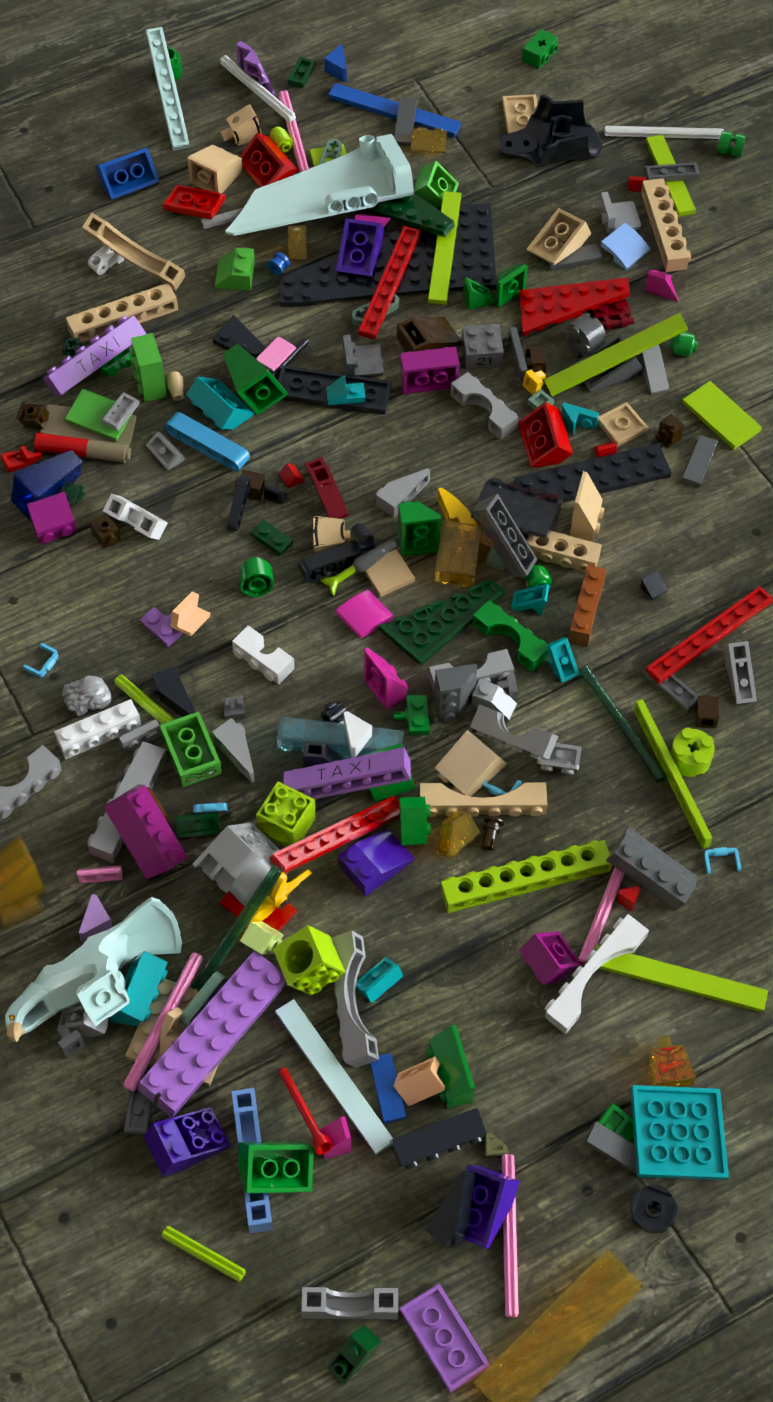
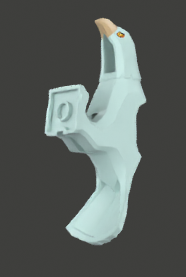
M151 897L135 908L121 923L106 931L89 936L81 947L63 961L54 965H46L36 980L30 983L6 1012L5 1023L8 1038L12 1042H18L21 1035L32 1031L57 1012L82 1004L95 1026L128 1005L130 999L125 990L126 982L120 972L126 963L135 956H139L143 951L152 955L181 953V932L173 912L159 899Z

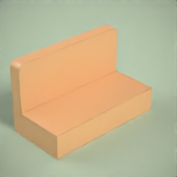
M191 592L172 611L171 628L192 636L210 617V612L197 607L199 594Z
M436 1057L398 1073L394 1087L408 1106L445 1090V1085L436 1074L440 1064Z

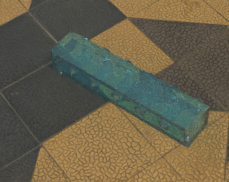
M280 717L277 734L278 748L286 751L299 750L304 752L305 741L326 743L338 755L351 758L344 724ZM372 727V737L356 757L399 743L403 746L404 731Z

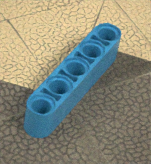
M176 412L164 425L166 432L174 438L235 472H238L250 459V454L245 448L180 412Z

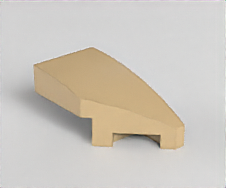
M179 1007L168 1012L164 1019L160 1035V1053L162 1055L180 1036L175 1032L179 1025V1019L184 1012Z

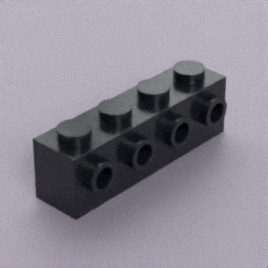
M477 1107L392 1139L390 1144L398 1166L405 1165V1168L409 1169L419 1165L418 1160L425 1157L427 1161L440 1157L439 1152L446 1149L449 1153L462 1149L460 1144L469 1141L470 1145L483 1141L482 1136L486 1135L487 1132Z

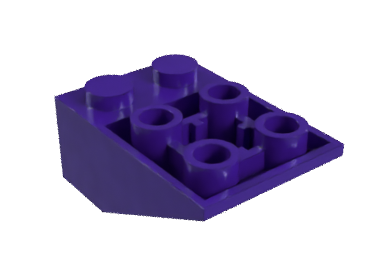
M211 1107L153 1123L144 1136L163 1177L183 1171L230 1147Z

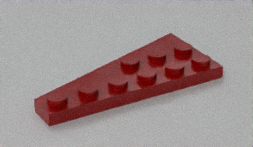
M628 277L519 290L523 337L536 329L538 331L543 330L549 324H559L582 315L586 310L591 309L593 311L598 309V306L604 303L611 304L629 297Z

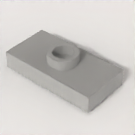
M123 392L103 417L102 423L118 432L140 404L139 400Z

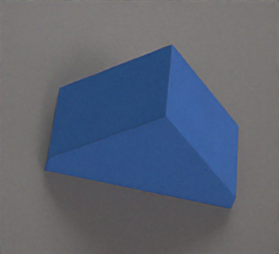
M339 45L324 58L325 72L343 82H347L343 45Z

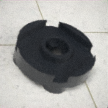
M658 1185L647 1186L637 1191L632 1199L630 1206L632 1221L645 1232L664 1233L676 1220L678 1214L677 1203H675L672 1194L666 1188ZM653 1204H656L660 1213L651 1214L648 1206L652 1207Z

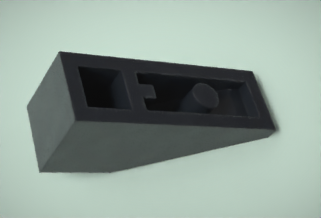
M175 666L152 674L153 683L150 684L154 695L158 694L162 703L181 717L196 713Z
M462 1171L425 1229L444 1247L456 1248L465 1239L464 1234L469 1227L476 1177L473 1172Z

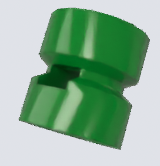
M722 130L717 153L725 155L730 153L731 156L741 158L746 135L738 133L732 135V132ZM731 141L736 143L735 147H730Z

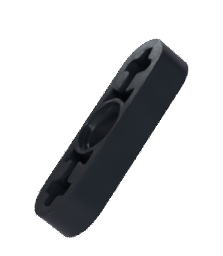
M240 475L227 522V530L238 532L251 485V477Z

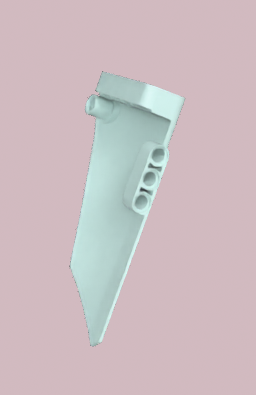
M392 134L376 137V142L374 136H362L359 138L360 147L346 155L255 189L243 210L225 233L236 236L371 208L379 202L414 195L410 164Z

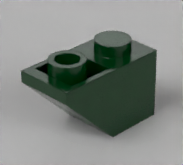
M363 1325L348 1337L327 1369L345 1385L371 1358L382 1341L368 1327Z

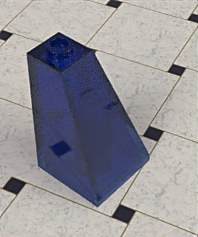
M70 450L14 472L11 501L31 522L27 504L66 492L81 476L83 461Z

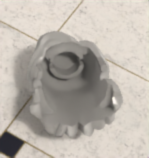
M88 675L80 680L71 682V684H66L62 691V696L65 698L64 703L68 706L67 709L75 711L77 716L85 715L88 709L91 711L103 709L112 700L109 688L103 679L97 676Z

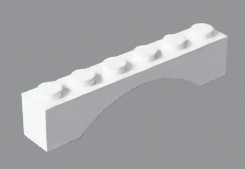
M629 914L624 919L621 917L613 926L615 929L611 935L607 933L599 943L602 946L598 951L593 950L586 958L587 964L576 969L572 975L574 977L570 984L566 982L559 990L561 995L556 1000L551 999L545 1007V1010H547L545 1018L564 1034L570 1030L580 1017L582 993L592 974L609 960L624 954L633 953L647 937L649 930Z

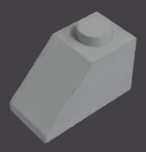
M482 679L479 680L472 694V708L478 709L479 704L503 713L504 720L506 721L510 720L517 705L500 686Z
M82 1005L62 1010L57 1031L66 1027L70 1033L77 1029L81 1036L94 1037L105 1034L108 1027V1018L95 1026Z

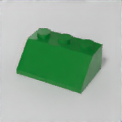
M419 501L399 503L398 542L401 557L440 552L441 515Z
M456 1024L451 1025L430 1038L429 1047L426 1048L428 1059L436 1057L440 1063L436 1074L445 1085V1090L438 1094L441 1103L445 1102L447 1109L473 1103L475 1091Z
M239 1142L238 1168L245 1193L312 1192L314 1155L312 1144L307 1142Z

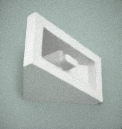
M346 711L344 712V726L351 758L358 755L372 737V725Z

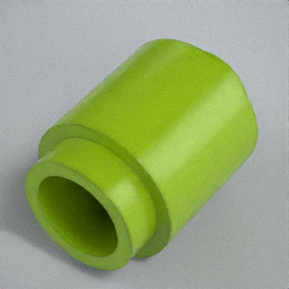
M275 127L271 130L270 138L283 153L288 152L293 146V141L285 129Z

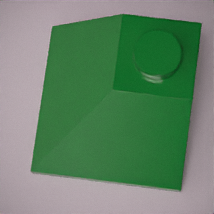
M526 264L513 265L501 271L498 275L497 308L520 294L519 290L526 289L528 268Z

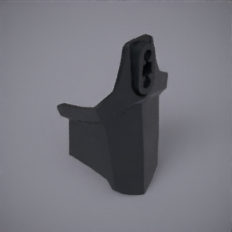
M546 95L539 97L537 106L525 128L500 137L501 153L503 155L527 159L537 168L546 166L549 161L596 158L602 149V142L591 124L585 121L583 100L553 101Z

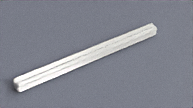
M223 55L220 58L222 66L288 122L295 120L294 112L249 74L245 73L228 56Z
M605 126L604 135L615 137H652L663 134L664 138L720 139L721 132L724 129Z

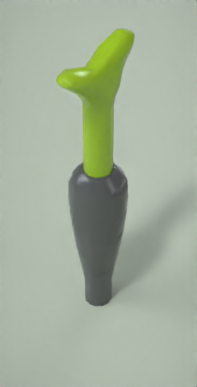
M391 540L354 559L352 566L338 575L327 577L320 581L329 586L331 594L335 595L336 588L341 581L355 572L368 570L397 545L394 540Z

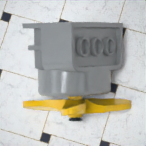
M253 822L227 826L193 863L195 867L201 866L204 873L211 880H215L222 891L226 893L230 891L244 906L257 904L237 929L235 937L238 940H241L250 922H262L276 907L282 910L290 902L287 898L290 892L312 874L308 869L286 883L288 872L281 873L269 860L271 854L279 851V849Z

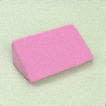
M277 337L256 360L268 371L274 372L294 352L296 347L281 337Z
M122 866L78 869L79 883L122 880Z

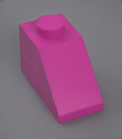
M345 1116L320 1129L321 1133L329 1136L333 1144L332 1149L323 1154L324 1159L351 1153V1137Z

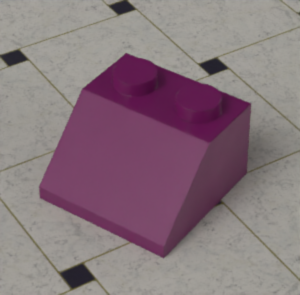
M65 492L27 504L32 527L39 544L48 543L54 539L77 532Z
M559 931L536 933L519 949L524 962L531 967L536 979L543 985L556 983L575 972L579 966H583Z

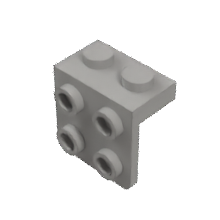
M601 192L597 206L607 234L614 232L624 223L634 230L641 228L640 219L633 201L611 203L608 192Z
M556 743L550 758L542 757V760L537 759V766H541L540 770L553 772V768L561 769V773L573 775L574 771L578 772L582 747Z

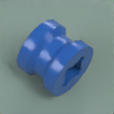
M277 252L273 259L267 262L268 269L275 275H281L284 269L290 265L287 256L281 252Z

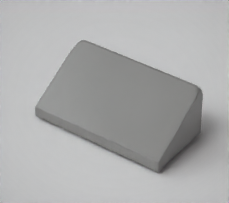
M157 432L146 444L148 449L167 470L172 469L186 459L172 442L160 432Z

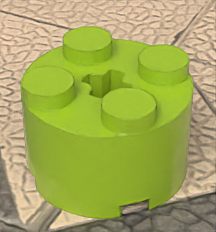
M691 728L683 729L675 737L670 754L681 775L695 777L698 774H704L709 769L715 749L714 740L705 732Z

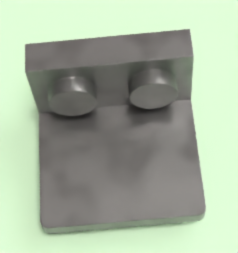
M343 335V352L347 375L360 377L384 375L379 344L355 346V342H351L350 335Z

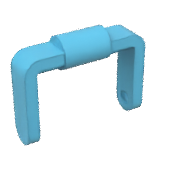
M41 643L39 647L53 655L42 666V669L37 671L25 664L22 667L25 671L38 678L44 677L58 659L57 650L44 643Z
M517 780L511 791L520 787L522 781ZM488 781L483 783V788L495 796L507 794L502 789L487 784Z
M227 803L193 805L194 814L217 811L228 813Z
M727 847L706 850L703 856L706 873H711L708 856L716 857L734 854L736 869L741 871L738 850Z

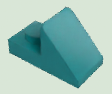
M345 375L326 388L328 405L365 402L364 383L346 384Z
M563 402L561 415L572 435L577 425L596 430L599 419L598 412Z
M543 584L515 591L511 608L515 612L532 608L541 616L547 603L549 585Z
M563 637L547 645L551 657L547 660V663L560 682L564 683L580 675L567 638Z

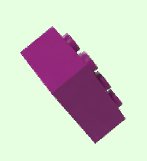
M456 347L400 353V381L403 395L451 389V383L459 378L460 363Z

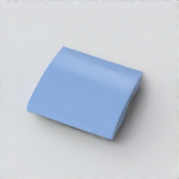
M626 223L622 224L601 241V247L614 256L613 261L625 270H628L650 252V247L643 238Z

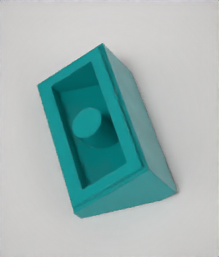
M384 957L357 980L356 989L369 1002L373 1003L399 981L403 974L396 963Z

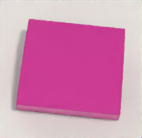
M369 590L349 599L335 611L359 638L374 633L378 625L390 622L393 618V614Z

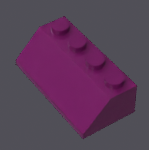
M138 784L103 806L145 879L166 872L188 858L145 785Z

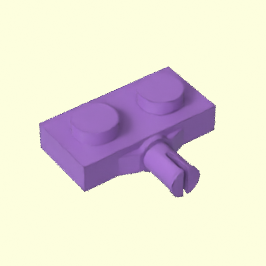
M153 607L140 619L141 624L167 647L182 635V632L170 627L172 613L166 616Z

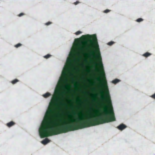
M416 193L412 196L379 202L374 207L360 210L375 216L391 218V221L442 237H446L455 227L454 220Z

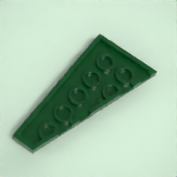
M492 579L469 587V590L460 594L457 592L446 600H438L414 610L410 615L395 618L393 622L378 625V630L422 666L473 622V614L489 600L492 603H496L504 596L505 590Z

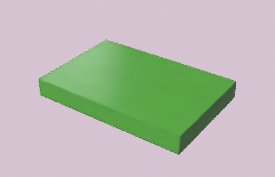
M82 389L65 420L67 423L117 442L130 417L118 432L102 423V419L116 401Z

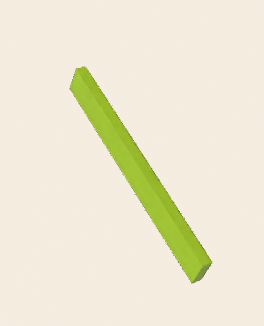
M444 191L441 212L454 220L455 227L446 237L437 236L428 303L447 304L461 193Z
M678 313L544 379L553 397L687 331L688 327L681 314Z
M644 700L636 701L634 714L701 848L710 847L712 836Z
M597 945L595 951H598L601 945ZM631 953L615 957L598 968L761 1013L764 1012L768 990Z

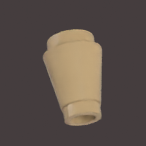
M176 371L168 373L165 383L173 400H182L184 398L183 376Z

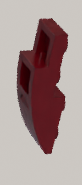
M323 457L304 463L328 518L342 519L349 516L336 482Z

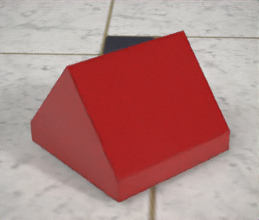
M630 176L628 178V191L641 192L642 183L647 178Z
M609 442L593 447L596 457L616 453L617 445Z
M286 463L279 472V476L287 488L305 481L295 465Z
M640 886L620 889L617 902L629 911H632L639 897Z

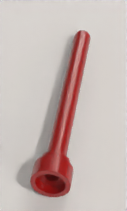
M281 1067L279 1075L313 1136L312 1146L315 1152L319 1155L329 1152L333 1147L329 1136L321 1133L288 1070L285 1067Z

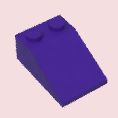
M346 218L336 272L372 277L384 233L381 223Z
M389 829L353 844L338 855L339 868L365 897L415 861V858Z
M467 1165L466 1171L473 1172L476 1177L469 1227L464 1234V1240L488 1249L514 1203L520 1181L483 1166Z

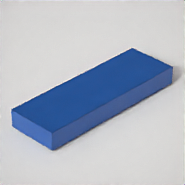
M392 1054L380 1055L379 1061L372 1062L370 1065L383 1122L385 1124L405 1120L406 1114L402 1097L394 1087L397 1075Z

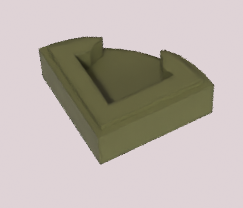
M490 1133L484 1135L485 1158H496L509 1154L507 1146L499 1138Z

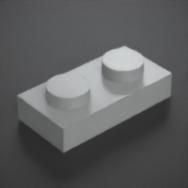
M155 719L120 736L119 740L123 752L135 751L137 747L141 746L143 741H155L161 736L160 725Z

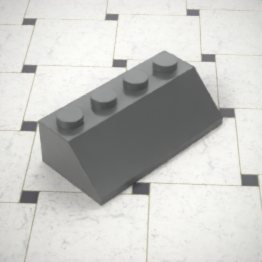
M497 493L475 506L472 510L474 517L482 525L486 537L490 538L495 552L501 556L505 568L510 571L513 577H526L538 559Z
M629 827L626 828L606 859L607 862L674 910L679 909L687 902L696 887L698 876Z

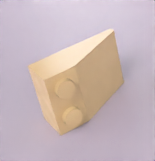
M558 208L528 246L527 251L556 265L579 249L591 235L586 221Z
M584 471L575 499L570 536L593 541L594 534L598 535L601 523L597 522L598 519L603 518L605 508L601 507L602 498L588 473Z

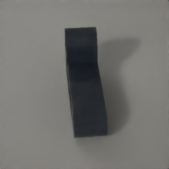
M357 523L351 528L350 542L301 559L298 563V569L306 581L313 583L339 574L352 566L355 558L375 549L374 536L364 523Z

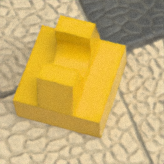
M532 370L525 372L522 385L534 395L544 385L542 379L546 378V375L542 371L534 373Z

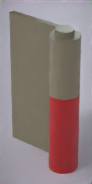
M47 405L50 415L45 428L41 429V433H37L35 436L34 450L36 452L126 463L127 460H130V444L137 418L136 415L130 417L116 442L67 423L65 418L72 407Z

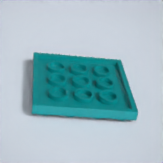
M631 1086L637 1177L727 1180L729 1178L720 1089Z

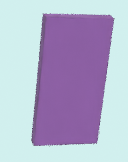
M439 1283L399 1308V1312L449 1393H452L491 1367Z

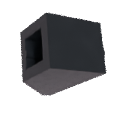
M305 741L302 768L344 760L326 743Z

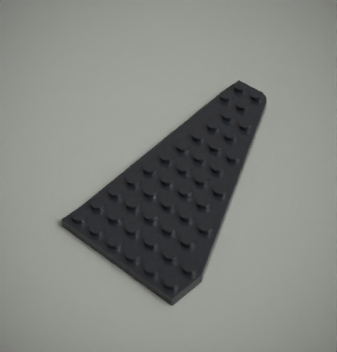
M491 204L460 205L449 290H463L466 277L490 290H495L497 287ZM402 229L383 236L372 277L336 272L339 254L285 275L280 281V307L312 306L318 302L373 297ZM421 230V235L397 288L396 295L430 291L438 235Z

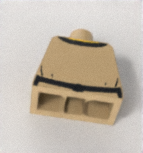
M251 104L227 117L226 120L229 128L220 131L224 141L233 138L238 146L249 143L256 133L262 134L257 115Z
M313 516L314 554L351 541L350 530H345V521L343 519Z

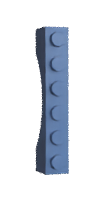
M249 1088L232 1091L238 1145L239 1142H261L255 1089ZM244 1190L250 1234L273 1230L268 1193H245Z

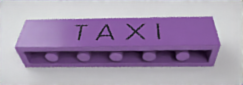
M125 315L117 321L119 323L117 326L113 327L111 325L103 331L105 333L103 336H95L89 341L90 345L86 348L84 345L75 350L76 355L73 357L67 356L60 361L62 365L57 368L53 366L46 371L48 375L43 377V380L55 397L68 391L132 345V337L146 334L134 315L131 317Z
M404 747L284 772L285 785L313 799L411 780L410 758Z

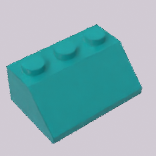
M197 377L186 394L191 399V403L202 409L203 414L212 419L221 430H233L255 414L246 403L219 379Z
M146 951L137 956L131 962L124 978L126 982L125 990L130 999L129 1004L109 1017L108 1021L131 1026H138L143 1021L146 1022L151 1013L149 1009L151 1001L154 1002L159 994L157 989L159 982L162 983L168 971L165 968L168 962Z

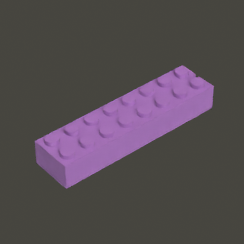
M254 950L142 1078L137 1090L152 1102L156 1100L159 1093L161 1096L158 1099L157 1106L173 1118L284 989L287 982L283 972Z

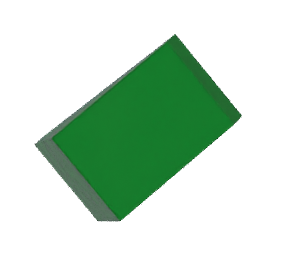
M467 277L464 279L463 298L468 310L495 303L489 288Z

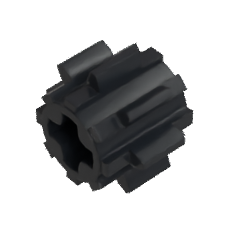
M330 701L323 706L324 710L321 712V718L328 727H339L344 724V712H346V709L341 702L336 701L332 703Z

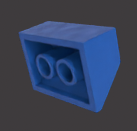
M148 148L140 149L95 166L99 180L111 200L160 182Z

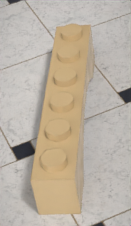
M94 213L90 214L82 226L87 236L162 283H169L173 290L176 291L185 278L183 269L136 244Z
M546 782L524 783L507 794L487 798L459 794L442 783H420V797L425 796L426 805L430 804L431 817L436 815H446L448 817H455L457 815H468L470 817L478 815H489L492 817L499 815L514 817L520 815L540 816L546 814L547 810Z

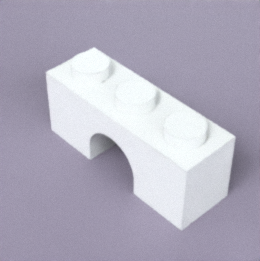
M115 494L110 495L103 509V512L134 526L135 530L153 539H160L168 523L122 496Z
M247 626L232 641L235 656L239 659L243 658L254 670L258 669L269 681H274L279 685L294 670V658L279 647L271 654L260 653V650L264 647L263 636L250 626Z

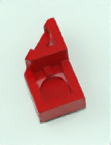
M22 446L21 450L1 454V461L8 473L27 467L42 459L41 452L33 453L28 451L25 446Z

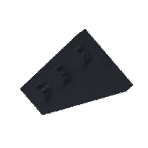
M235 315L212 338L214 344L227 351L236 344H239L255 359L266 349Z

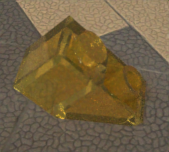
M457 809L442 822L437 849L439 855L448 858L456 856L462 847L471 843L475 836L480 833L469 812Z

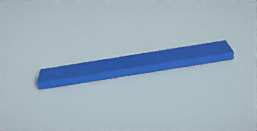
M337 83L334 84L329 93V99L397 120L398 102ZM416 108L415 126L455 138L461 127L460 121Z

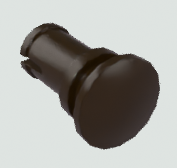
M488 816L484 817V822L487 824L484 825L485 834L481 848L485 847V850L492 851L494 850L497 834L501 830L499 827L504 826V821Z

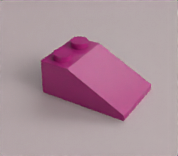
M369 648L364 649V682L386 710L404 701L408 690L406 682L403 679H399L395 668L391 664L389 665L385 659Z

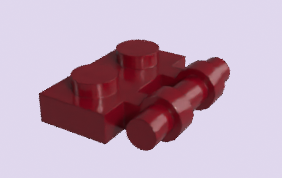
M621 299L611 304L604 303L599 305L598 309L592 311L593 317L600 321L605 330L617 326L624 328L627 325L634 324V318L631 317V310L627 299Z

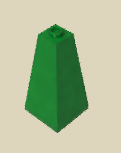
M239 344L223 353L237 393L257 415L288 395V392L274 376Z

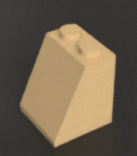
M214 145L206 147L187 158L190 183L203 190L223 193L242 172V159Z
M467 730L435 769L440 772L437 776L445 783L450 781L455 785L452 788L455 792L471 797L483 787L484 782L492 779L507 763Z

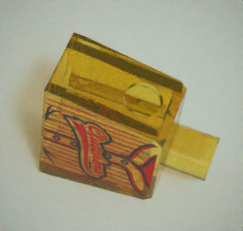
M668 1035L658 1037L659 1048L652 1049L650 1054L651 1086H693L696 1074L684 1046H672L670 1036Z

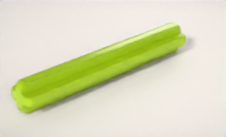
M119 675L115 678V685L161 724L175 720L125 676Z
M166 1226L162 1232V1238L238 1282L243 1279L245 1275L244 1268L170 1226Z

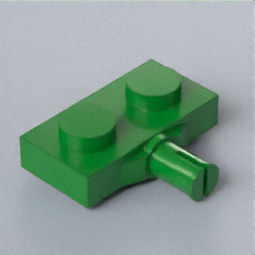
M126 348L98 368L99 372L106 376H114L122 367L130 368L132 364L129 348Z
M406 695L405 712L393 711V720H405L408 725L409 735H429L430 733L427 695Z

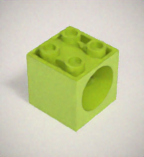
M277 782L256 814L257 827L270 840L288 847L302 840L315 821V799Z
M309 925L273 948L287 985L309 995L317 994L324 986L337 981L339 976L345 973L331 937ZM313 956L312 962L310 966L307 968L308 962Z

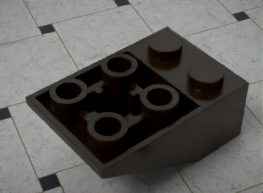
M412 317L397 324L396 338L406 352L441 349L462 344V340L445 317Z

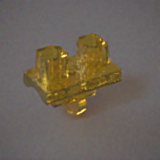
M306 225L288 226L289 259H307Z

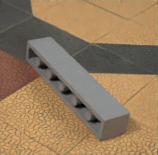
M143 741L140 748H136L131 765H127L124 771V778L122 782H118L115 788V795L113 799H109L108 803L138 784H143L147 788L150 787L152 789L167 761L166 749ZM105 812L104 816L99 818L97 829L94 834L90 835L87 845L91 855L114 863L124 842Z

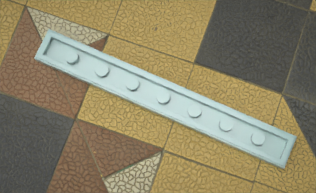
M163 28L147 29L146 36L172 149L175 151L190 148Z
M293 999L275 1011L276 1015L373 1153L378 1155L391 1146L390 1140L393 1139L296 1001Z

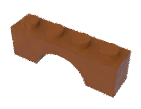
M587 565L570 629L568 642L571 644L588 647L607 569Z

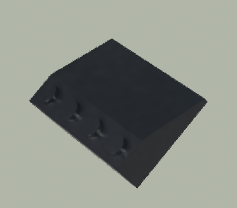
M498 478L488 479L484 484L476 505L498 493L521 532L546 539L558 521L563 499L558 498L555 494L546 495L540 493L537 489L521 488L516 483H503ZM472 511L471 518L475 519L474 512Z

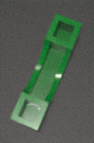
M489 600L473 614L472 626L486 637L501 634L512 638L519 647L517 661L530 672H533L548 658L547 643L534 636L530 629L520 625L513 616L506 614L499 605Z

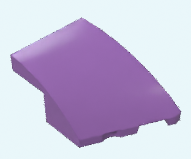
M239 41L236 44L238 66L272 95H275L257 54L250 46Z

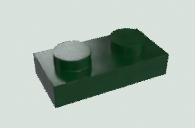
M299 57L287 79L288 85L304 89L316 66V61Z
M264 519L250 532L251 537L279 556L293 545V539Z
M218 811L175 816L178 838L220 834Z

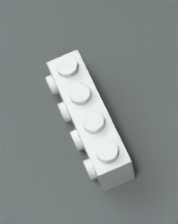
M130 699L54 732L57 743L66 760L141 727L139 714Z

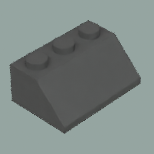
M477 664L435 670L434 704L438 722H452L459 719L471 704L472 694L476 686Z

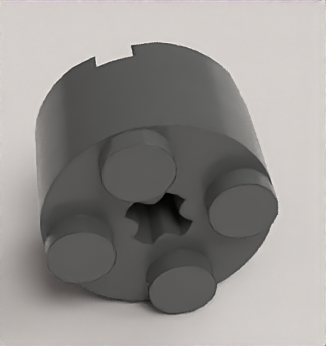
M584 313L573 320L562 332L563 338L568 342L573 355L576 357H585L606 342L604 340L606 333L602 324L596 317L593 319L589 317L591 315L589 313Z

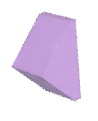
M95 894L91 896L79 930L82 942H86L89 936L112 928L111 919Z

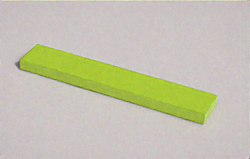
M663 134L646 137V144L656 165L676 164ZM684 181L665 182V185L669 187V197L673 199V206L678 217L695 214L696 208Z

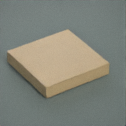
M627 402L600 415L598 419L600 428L617 447L648 432L649 428Z
M397 549L388 552L372 567L364 571L380 597L415 582L414 575Z

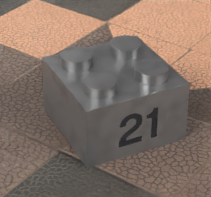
M499 324L462 326L465 368L502 367L504 352Z

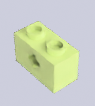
M250 922L240 941L262 955L274 954L273 948L283 942L281 939L284 934L264 922Z

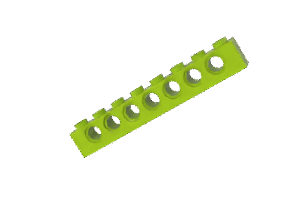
M593 840L586 845L570 846L563 851H550L546 855L539 857L531 856L524 861H511L504 866L488 867L485 871L477 873L472 871L457 878L449 877L441 882L440 891L447 913L610 872L612 864L606 861L610 853L605 840ZM589 857L591 860L585 861L582 858ZM568 862L571 866H564L562 863ZM547 867L551 871H543L541 868ZM526 872L529 873L531 876L525 877L521 875V873ZM501 878H508L510 881L503 882ZM487 883L490 886L482 887L480 884ZM466 888L469 892L463 893L460 889Z

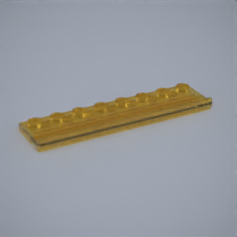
M607 1249L474 1381V1385L490 1402H531L643 1288L642 1282L637 1280Z

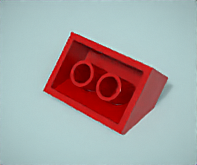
M259 133L255 134L240 156L242 167L260 188L293 176L298 170L270 137Z
M544 402L518 421L531 468L560 464L573 454L560 409Z

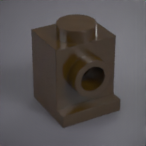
M526 346V365L534 373L542 371L545 374V346Z
M22 401L16 418L26 428L44 429L50 412L44 405L27 404Z
M669 414L660 421L659 430L655 438L667 448H670L682 439L684 424L673 414Z

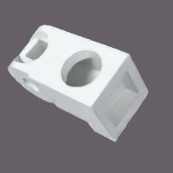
M103 246L89 258L88 266L98 275H102L115 263L119 264L124 261V258Z

